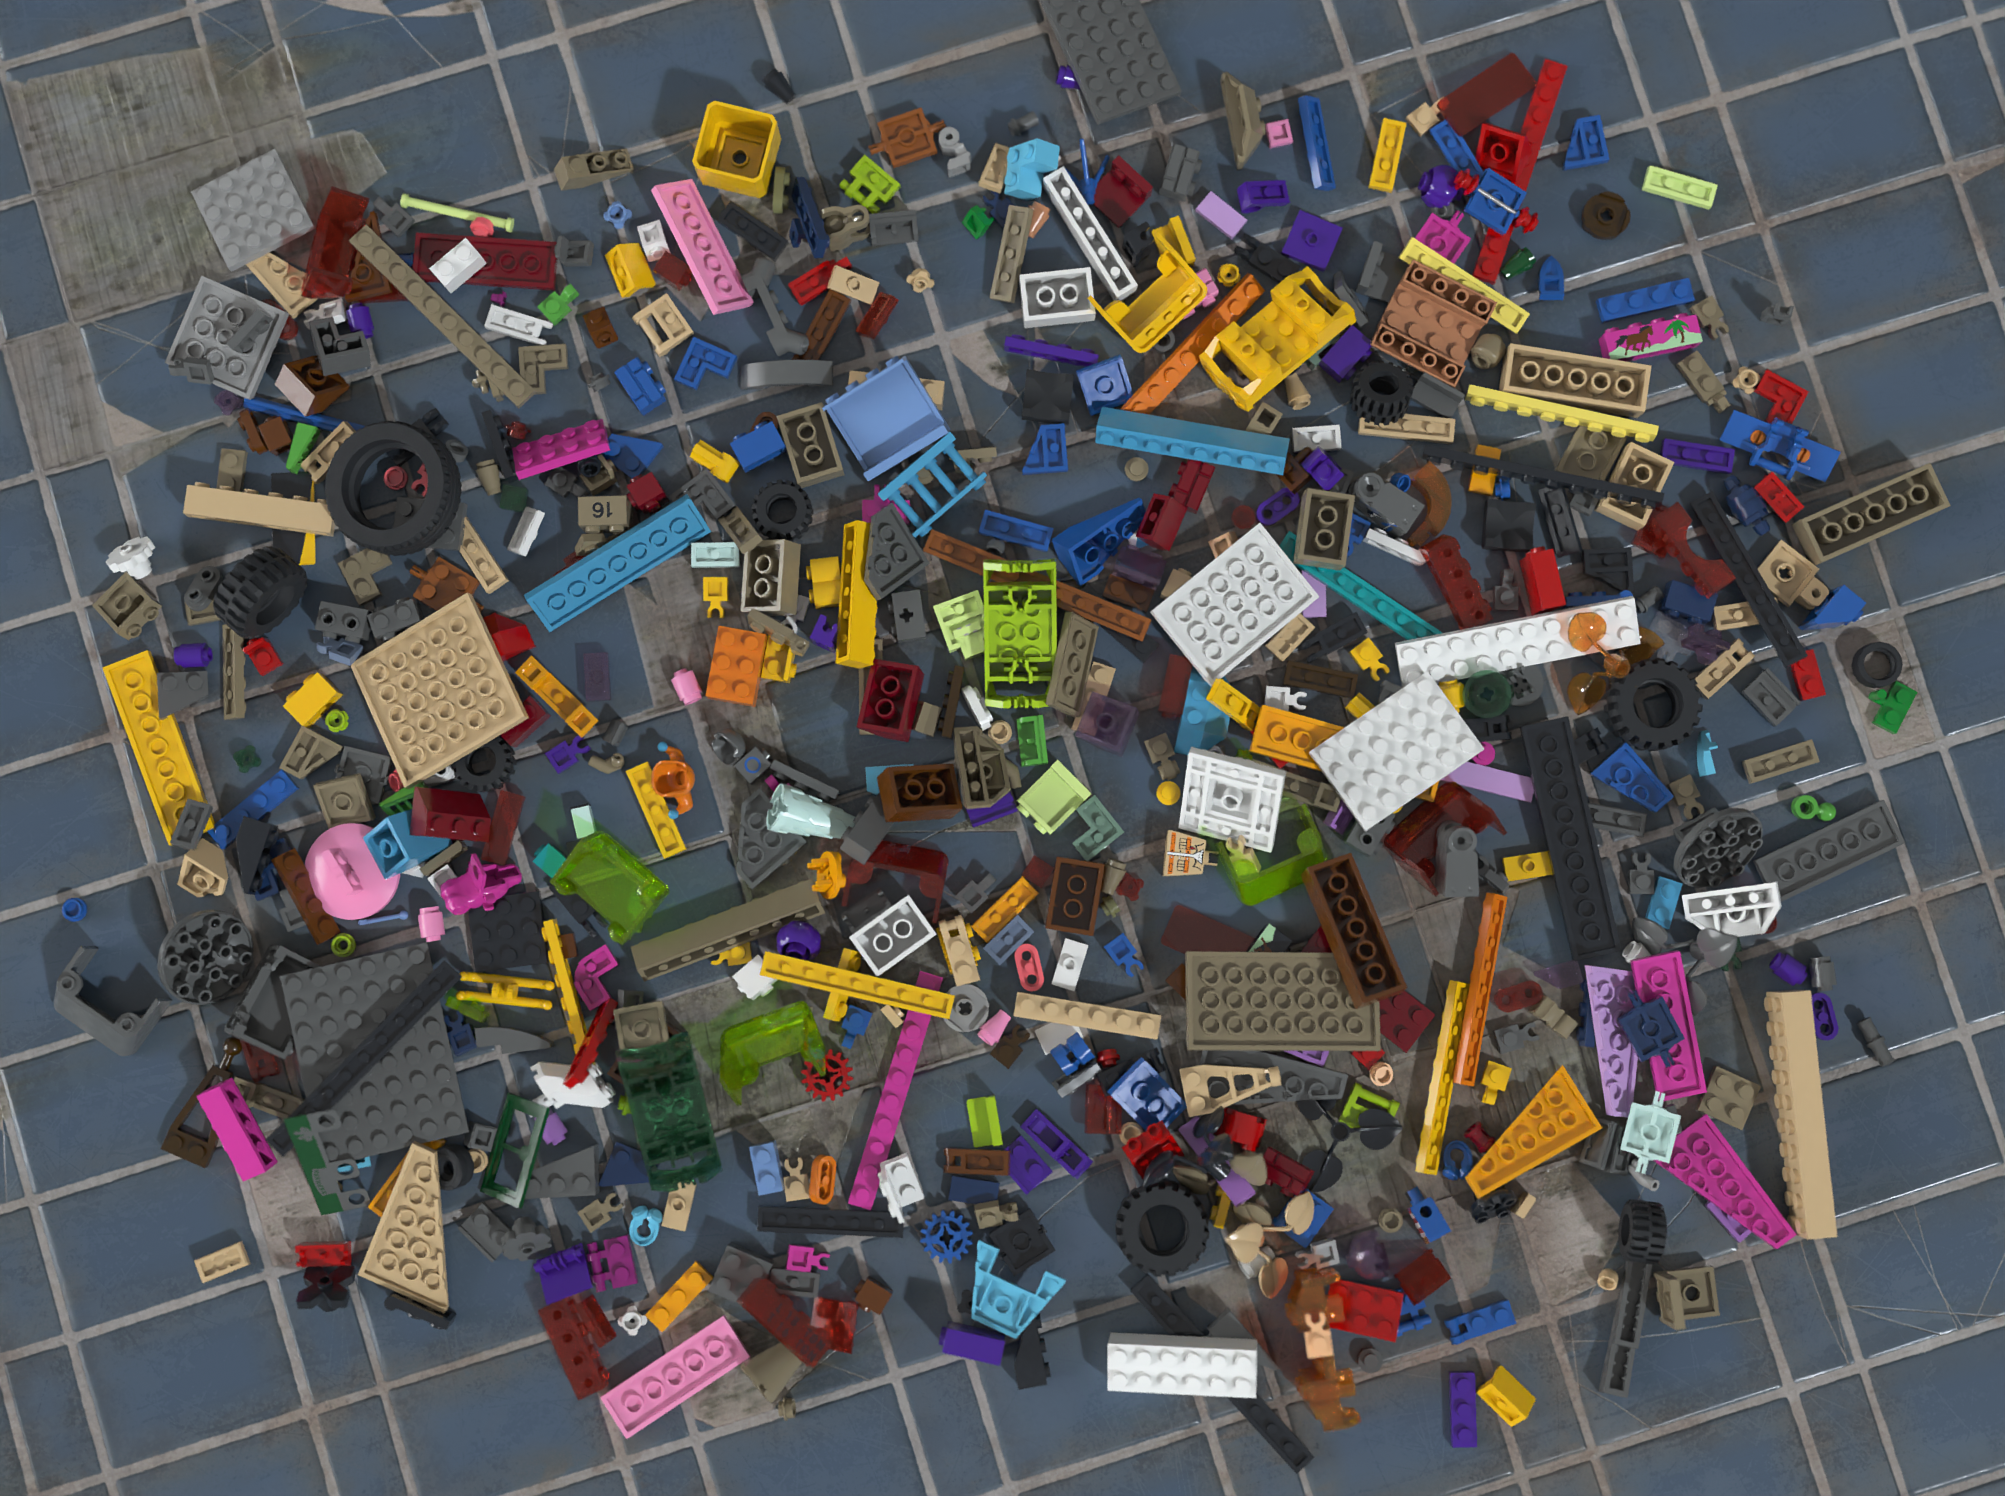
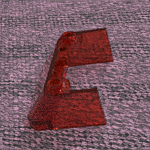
M331 186L317 220L300 296L308 299L344 298L345 294L350 295L353 281L352 278H349L350 275L348 273L354 246L350 244L349 240L365 226L366 218H363L370 198Z
M1452 781L1444 783L1437 789L1434 802L1425 800L1391 830L1384 839V845L1415 881L1435 897L1439 895V892L1430 881V878L1435 873V866L1430 860L1436 855V847H1438L1436 832L1442 822L1447 820L1456 821L1472 830L1475 834L1482 832L1489 825L1503 836L1507 833L1492 808Z
M882 840L865 865L851 857L841 906H849L853 883H867L872 877L873 867L921 876L919 884L921 892L927 897L936 899L932 923L938 924L949 866L948 857L942 851Z

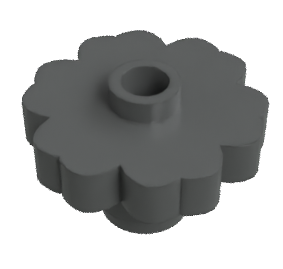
M530 1217L516 1219L513 1223L512 1231H507L501 1238L503 1255L510 1260L517 1258L520 1261L533 1260L537 1258L538 1254H546L552 1246L549 1229L543 1225L536 1226V1223Z

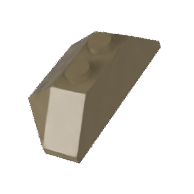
M1222 72L1220 82L1237 170H1242L1259 146L1262 136L1265 135L1264 121H1260L1259 118L1261 102L1260 98H1256L1255 91L1230 73Z
M978 726L953 728L955 767L961 802L966 809L992 807L1011 789L1004 749L989 736L982 733Z

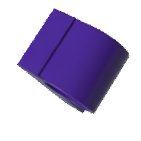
M1285 180L1246 181L1237 188L1241 213H1252L1264 207L1285 206L1290 203Z

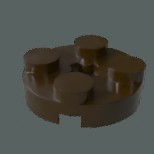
M1601 192L1590 198L1582 210L1583 230L1600 240H1613L1617 238L1630 222L1631 213L1624 203L1625 200L1613 192ZM1605 211H1608V216L1612 217V219L1604 221L1600 213L1603 214Z

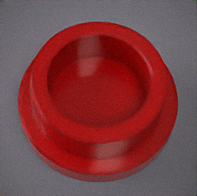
M1116 1049L1103 1050L1097 1053L1098 1058L1096 1062L1097 1064H1102L1103 1068L1117 1065L1116 1061L1120 1060V1055L1117 1054Z

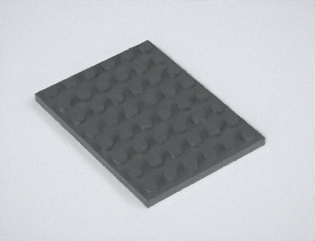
M428 942L280 976L306 1098L434 971ZM441 1000L331 1109L337 1112L341 1127L318 1132L330 1163L346 1159L357 1160L410 1147L414 1141L422 1144L469 1132ZM325 1115L319 1121V1124L325 1127L332 1126L335 1123V1118L331 1115Z

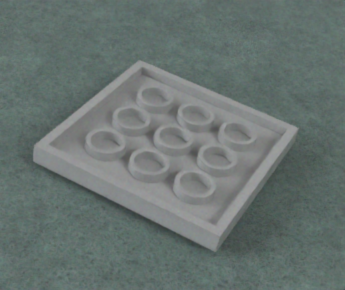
M276 149L191 191L231 272L316 229Z
M201 276L165 363L175 366L174 358H183L184 360L186 357L210 359L214 375L212 384L251 400L256 394L289 313ZM257 309L267 312L273 318L269 323V329L254 340V345L247 352L238 353L226 344Z

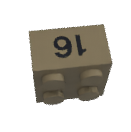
M626 495L578 497V526L586 534L613 533V535L620 536L634 527L633 506Z

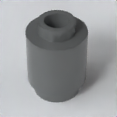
M1831 957L1810 958L1809 970L1812 987H1817L1818 992L1833 990L1832 985H1837L1834 962H1831Z

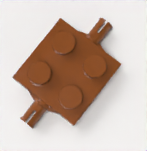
M920 107L877 122L881 134V142L870 145L868 148L871 156L885 151L894 169L937 154L933 134L944 129L946 125L944 120L930 124Z
M440 557L437 558L427 572L416 565H413V569L409 572L421 579L420 585L413 594V597L435 611H438L466 593H470L473 596L480 584L479 580ZM475 601L477 607L483 610L484 606Z

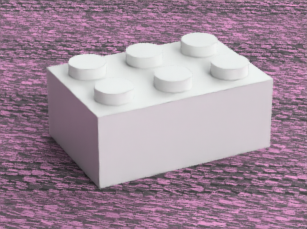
M1090 267L1019 275L1024 328L1095 320V307L1087 299L1090 295L1094 298Z
M907 895L849 938L878 977L936 936L937 933L910 895Z

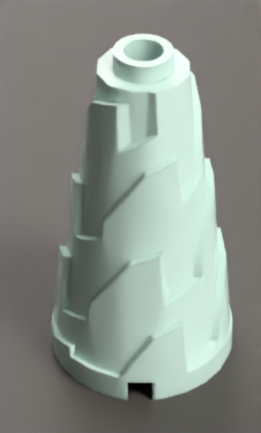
M782 783L777 786L772 795L770 803H773L772 810L768 809L766 818L768 830L785 834L789 832L804 836L814 835L828 839H841L849 826L853 828L856 825L853 823L855 816L844 812L843 809L824 803L819 798L805 794L800 789Z

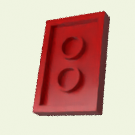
M1331 1277L1323 1326L1396 1342L1404 1292Z

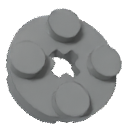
M969 984L952 987L947 994L955 995L950 1018H943L946 1024L958 1032H970L980 1028L986 1021L989 1012V1003L984 992L978 987ZM967 1001L970 1002L969 1008L972 1010L971 1013L965 1012L962 1015L959 1012L961 1008L958 1005L961 1002L964 1004Z

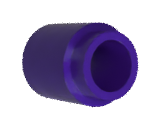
M363 303L350 305L349 310L345 311L350 332L363 331L366 339L373 337L374 325L369 307L363 306Z
M206 643L181 644L180 647H175L174 661L177 666H182L183 668L207 667L213 659L212 649Z
M1778 952L1769 964V968L1773 970L1772 973L1791 986H1794L1796 983L1800 985L1808 974L1805 972L1807 967L1787 953Z

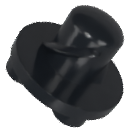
M1500 1188L1491 1191L1479 1199L1474 1193L1475 1202L1471 1205L1469 1212L1477 1224L1484 1223L1496 1216L1504 1218L1511 1213L1510 1208L1516 1203L1517 1197L1513 1190Z

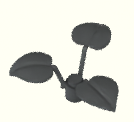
M1633 918L1632 930L1634 940L1637 943H1642L1651 955L1659 954L1662 948L1672 949L1691 946L1690 954L1693 958L1697 959V962L1687 973L1685 979L1692 1016H1696L1706 1006L1707 995L1704 988L1698 982L1690 981L1691 976L1705 959L1713 967H1723L1726 965L1735 952L1738 936L1713 928H1705L1698 933L1696 941L1691 939L1680 943L1665 944L1668 934L1661 925L1647 918Z

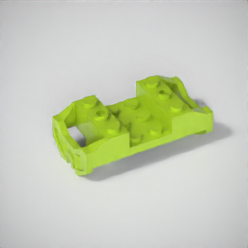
M983 559L985 706L1010 708L1013 705L1014 708H1018V706L1029 708V705L1033 708L1048 707L1046 700L1057 653L1056 559ZM1046 570L1050 581L989 582L993 571L1034 572ZM992 681H1010V684H1013V681H1029V684H1033V681H1049L1045 694L1005 696L997 695Z

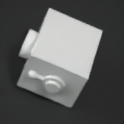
M757 955L732 976L738 983L737 988L740 992L746 993L747 998L755 1000L760 995L762 997L766 996L773 990L774 987L772 985L778 980L759 975L763 958L760 955Z

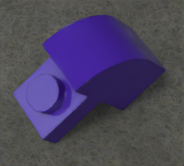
M1319 446L1301 463L1303 468L1326 491H1329L1344 476V473L1341 471L1342 468Z

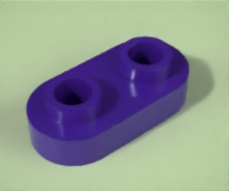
M1288 488L1279 490L1259 505L1256 510L1257 521L1263 526H1272L1296 509L1299 504L1298 493L1294 495ZM1284 497L1290 499L1291 503L1289 505L1283 503L1282 499ZM1269 511L1272 517L1265 518L1263 512Z
M1812 993L1816 1038L1826 1041L1832 1040L1838 1033V1023L1831 999L1824 993ZM1816 1000H1818L1820 1003V1007L1818 1009L1814 1007V1002ZM1822 1024L1826 1025L1825 1032H1821L1820 1026Z

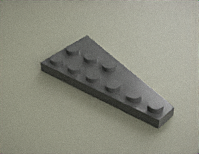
M1203 1050L1199 1064L1257 1068L1279 1067L1282 1085L1268 1087L1233 1103L1236 1105L1280 1101L1342 1099L1348 1074L1264 1051ZM1267 1073L1266 1080L1271 1082L1269 1073ZM1249 1074L1234 1076L1237 1091L1251 1088L1254 1085L1253 1077ZM1211 1076L1207 1080L1209 1093L1212 1098L1226 1095L1230 1090L1229 1081L1225 1077Z

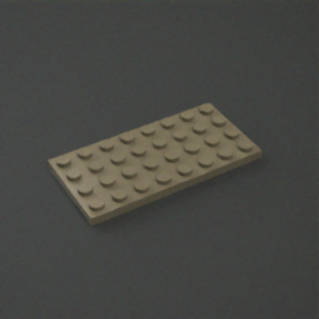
M1185 952L1187 1050L1381 1051L1379 1001L1355 1009L1333 953Z

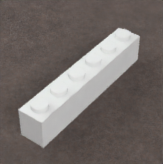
M1064 166L1044 177L1043 188L1112 299L1114 301H1123L1135 294L1138 286Z

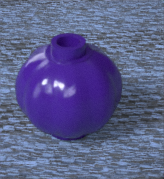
M1438 165L1422 174L1418 190H1421V198L1428 207L1443 208L1444 205L1448 206L1450 202L1453 203L1455 200L1459 201L1461 199L1464 189L1462 187L1458 190L1455 189L1454 179L1458 174L1455 168L1448 165Z
M791 921L778 931L776 946L780 955L809 961L819 954L821 936L819 931L810 923Z

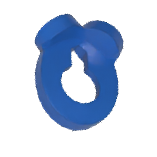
M1455 1140L1445 1147L1443 1151L1445 1167L1442 1174L1450 1180H1457L1458 1178L1465 1180L1467 1174L1473 1169V1157L1467 1144ZM1453 1149H1459L1464 1154L1460 1170L1456 1168L1455 1161L1450 1157V1152Z

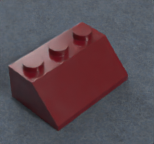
M874 659L873 665L870 668L856 727L886 739L909 742L924 679V673L920 667Z
M414 787L410 835L489 842L491 818L480 794Z

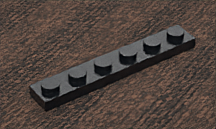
M758 1206L757 1231L903 1238L904 1223L900 1224L898 1218H893L889 1211Z

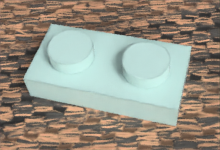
M734 542L691 543V567H740V550Z

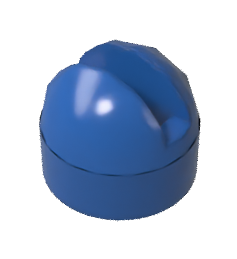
M1395 473L1391 476L1389 482L1403 492H1406L1410 487L1411 479L1406 474Z

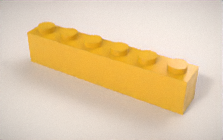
M856 520L845 524L843 532L836 664L860 669L873 665L875 657V622L878 607L876 599L864 582L871 523Z

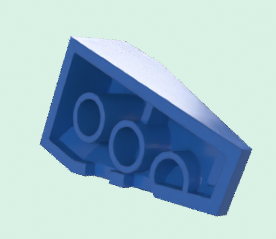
M1136 498L1075 524L1052 539L1058 559L1079 586H1082L1098 575L1104 568L1102 566L1110 555L1113 557L1118 552L1116 548L1124 539H1129L1140 527L1146 513L1142 499Z

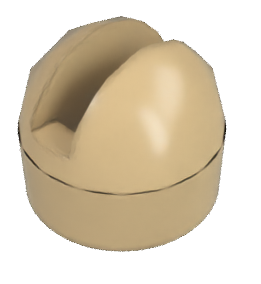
M1606 1268L1599 1274L1597 1283L1605 1290H1614L1618 1284V1274L1613 1269Z

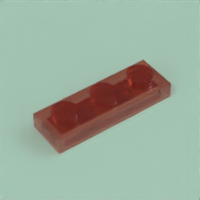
M503 790L500 791L490 826L489 842L485 843L481 860L503 866L506 865L525 796Z

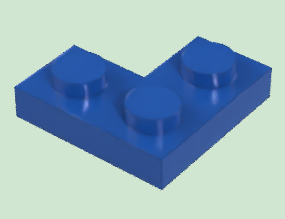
M693 337L674 380L697 391L706 370L728 379L737 356Z

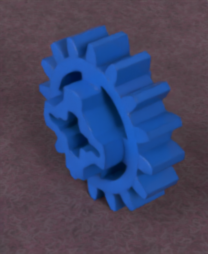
M942 1209L941 1216L939 1217L936 1213H932L933 1221L925 1220L928 1228H921V1232L926 1234V1237L920 1239L922 1243H927L923 1249L924 1252L931 1250L930 1258L933 1259L936 1255L939 1256V1263H942L943 1259L947 1258L950 1264L954 1256L961 1260L960 1253L967 1254L969 1252L965 1245H972V1240L968 1239L967 1236L972 1235L973 1231L966 1230L970 1222L966 1221L963 1223L961 1221L963 1214L955 1217L954 1210H951L950 1214L946 1215L945 1210ZM949 1221L955 1222L961 1229L953 1228ZM940 1222L939 1230L930 1234L932 1228ZM944 1226H946V1230L950 1235L953 1234L950 1237L949 1247L945 1239L940 1238L943 1235ZM963 1239L961 1245L953 1251L954 1243L957 1240ZM933 1244H939L940 1246H942L944 1248V1252L937 1250L933 1246Z

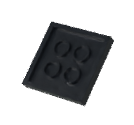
M541 891L502 896L493 903V910L485 911L483 906L468 910L475 972L549 963L547 942H545L541 930L544 927Z

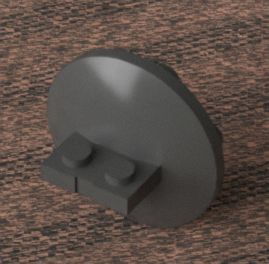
M1714 807L1692 821L1673 829L1674 836L1681 843L1675 854L1674 870L1683 883L1696 888L1710 886L1716 888L1732 876H1739L1763 844V827L1760 820L1747 809L1731 808L1719 812ZM1730 872V873H1729L1728 875H1726L1725 877H1722V876H1721V875H1723V874H1726V873Z
M202 910L183 918L169 931L159 951L158 974L163 986L174 997L188 1004L205 1005L225 998L242 984L249 972L253 961L251 934L241 920L221 910Z

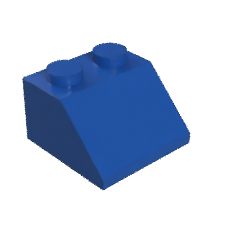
M1845 585L1839 586L1829 591L1823 602L1812 609L1798 628L1801 630L1835 628L1843 624L1847 625L1851 621L1855 622L1863 614L1864 611L1861 609L1865 606L1866 602Z

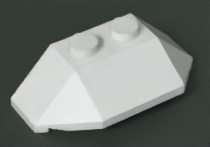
M1777 882L1682 895L1686 920L1695 924L1701 930L1713 928L1738 937L1765 933L1781 908Z

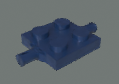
M1637 990L1628 993L1627 995L1634 1007L1617 1019L1638 1059L1643 1062L1652 1056L1660 1055L1665 1067H1670V1064L1674 1065L1675 1061L1669 1050L1685 1038L1664 998L1659 995L1647 1002H1642Z

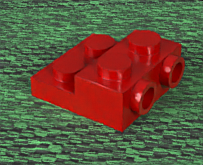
M1162 1120L1157 1124L1149 1125L1144 1133L1138 1137L1130 1138L1127 1144L1122 1147V1150L1142 1179L1149 1163L1161 1152L1171 1150L1173 1155L1184 1156V1153Z

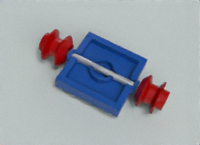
M1469 168L1465 171L1461 170L1454 179L1455 189L1458 190L1462 187L1464 189L1463 195L1465 196L1472 193L1463 211L1499 234H1506L1513 219L1514 228L1522 226V233L1524 234L1528 231L1532 232L1538 225L1537 212L1532 215L1529 214V207L1518 210L1527 192L1492 169H1485L1480 180L1478 174H1475L1473 177L1469 175Z

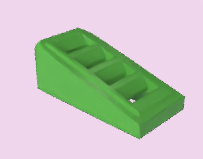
M303 423L296 425L286 463V468L291 473H298L301 463L307 458L321 433L317 427Z
M423 781L414 786L429 788ZM414 787L410 789L402 788L379 803L380 807L388 816L412 809L413 799L410 801L408 799L414 797ZM395 805L397 809L393 811L390 807Z

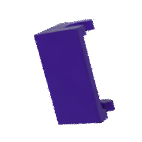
M820 614L810 640L814 645L835 654L837 624H834L831 630L827 617Z

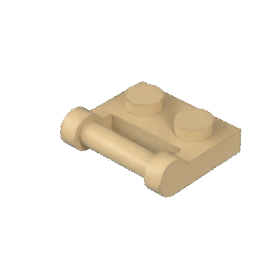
M667 293L636 313L632 318L644 330L655 346V352L659 357L666 355L672 348L694 334ZM653 315L668 336L669 339L664 343L647 320L649 316Z

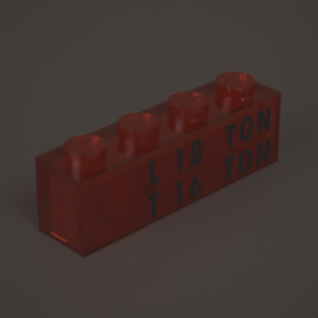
M755 1278L736 1302L804 1365L814 1368L832 1346V1343L827 1340L829 1335L819 1327L815 1329L810 1324L811 1318L802 1311L798 1313L792 1307L794 1303L784 1294L780 1296L775 1291L776 1286L767 1278L764 1280Z

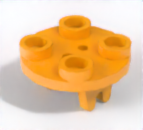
M826 851L820 858L811 859V863L807 864L808 869L817 870V881H815L816 885L811 886L812 891L820 892L823 898L833 899L837 896L840 888L845 887L846 877L841 869L840 852Z

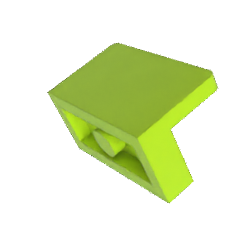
M995 1095L968 1099L967 1108L974 1147L1003 1145Z

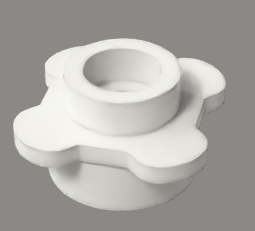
M629 1306L627 1313L618 1318L619 1326H623L631 1336L636 1335L641 1325L647 1323V1317L641 1315L637 1311L636 1306ZM633 1318L635 1322L631 1323L630 1319Z

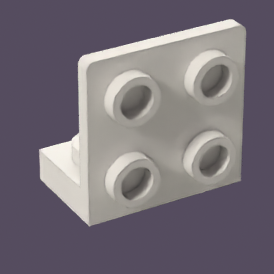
M907 1153L881 1162V1172L878 1173L879 1185L884 1197L886 1196L889 1202L890 1213L893 1218H898L900 1224L904 1223L902 1207L924 1199V1194Z

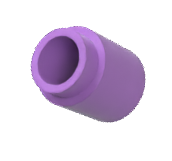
M550 1108L542 1137L547 1145L552 1142L555 1146L566 1139L564 1134L568 1130L557 1113H553Z

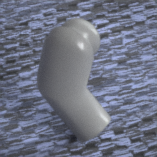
M1633 1159L1631 1165L1628 1166L1629 1173L1640 1185L1651 1191H1656L1659 1188V1181L1647 1174L1641 1173L1643 1163L1640 1173L1635 1172L1638 1160Z

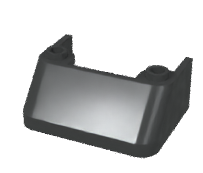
M80 946L58 977L54 1008L59 1014L120 1056L133 1055L138 1051L173 1000L170 998L155 999L143 1018L135 1013H124L116 1021L78 994L83 986V980L80 975L99 950L96 946Z

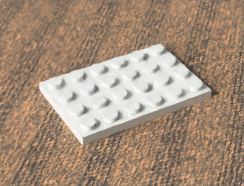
M1258 523L1150 611V613L1203 679L1212 686L1216 678L1221 679L1318 599L1319 595L1262 524Z
M1427 671L1311 750L1309 754L1366 832L1482 752L1484 748Z

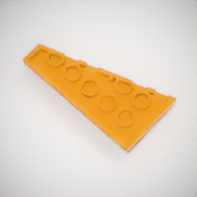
M1563 1065L1465 1177L1478 1199L1602 1129Z

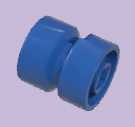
M1078 1032L1066 1039L1065 1045L1059 1044L1050 1050V1053L1067 1077L1078 1070L1079 1064L1085 1065L1095 1058ZM1072 1051L1075 1057L1069 1060L1066 1055Z

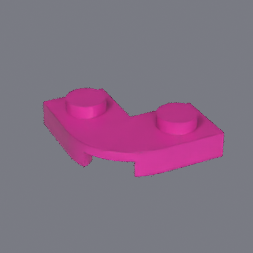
M607 944L584 957L578 963L575 971V988L590 1011L600 1006L609 998H612L599 978L619 965Z

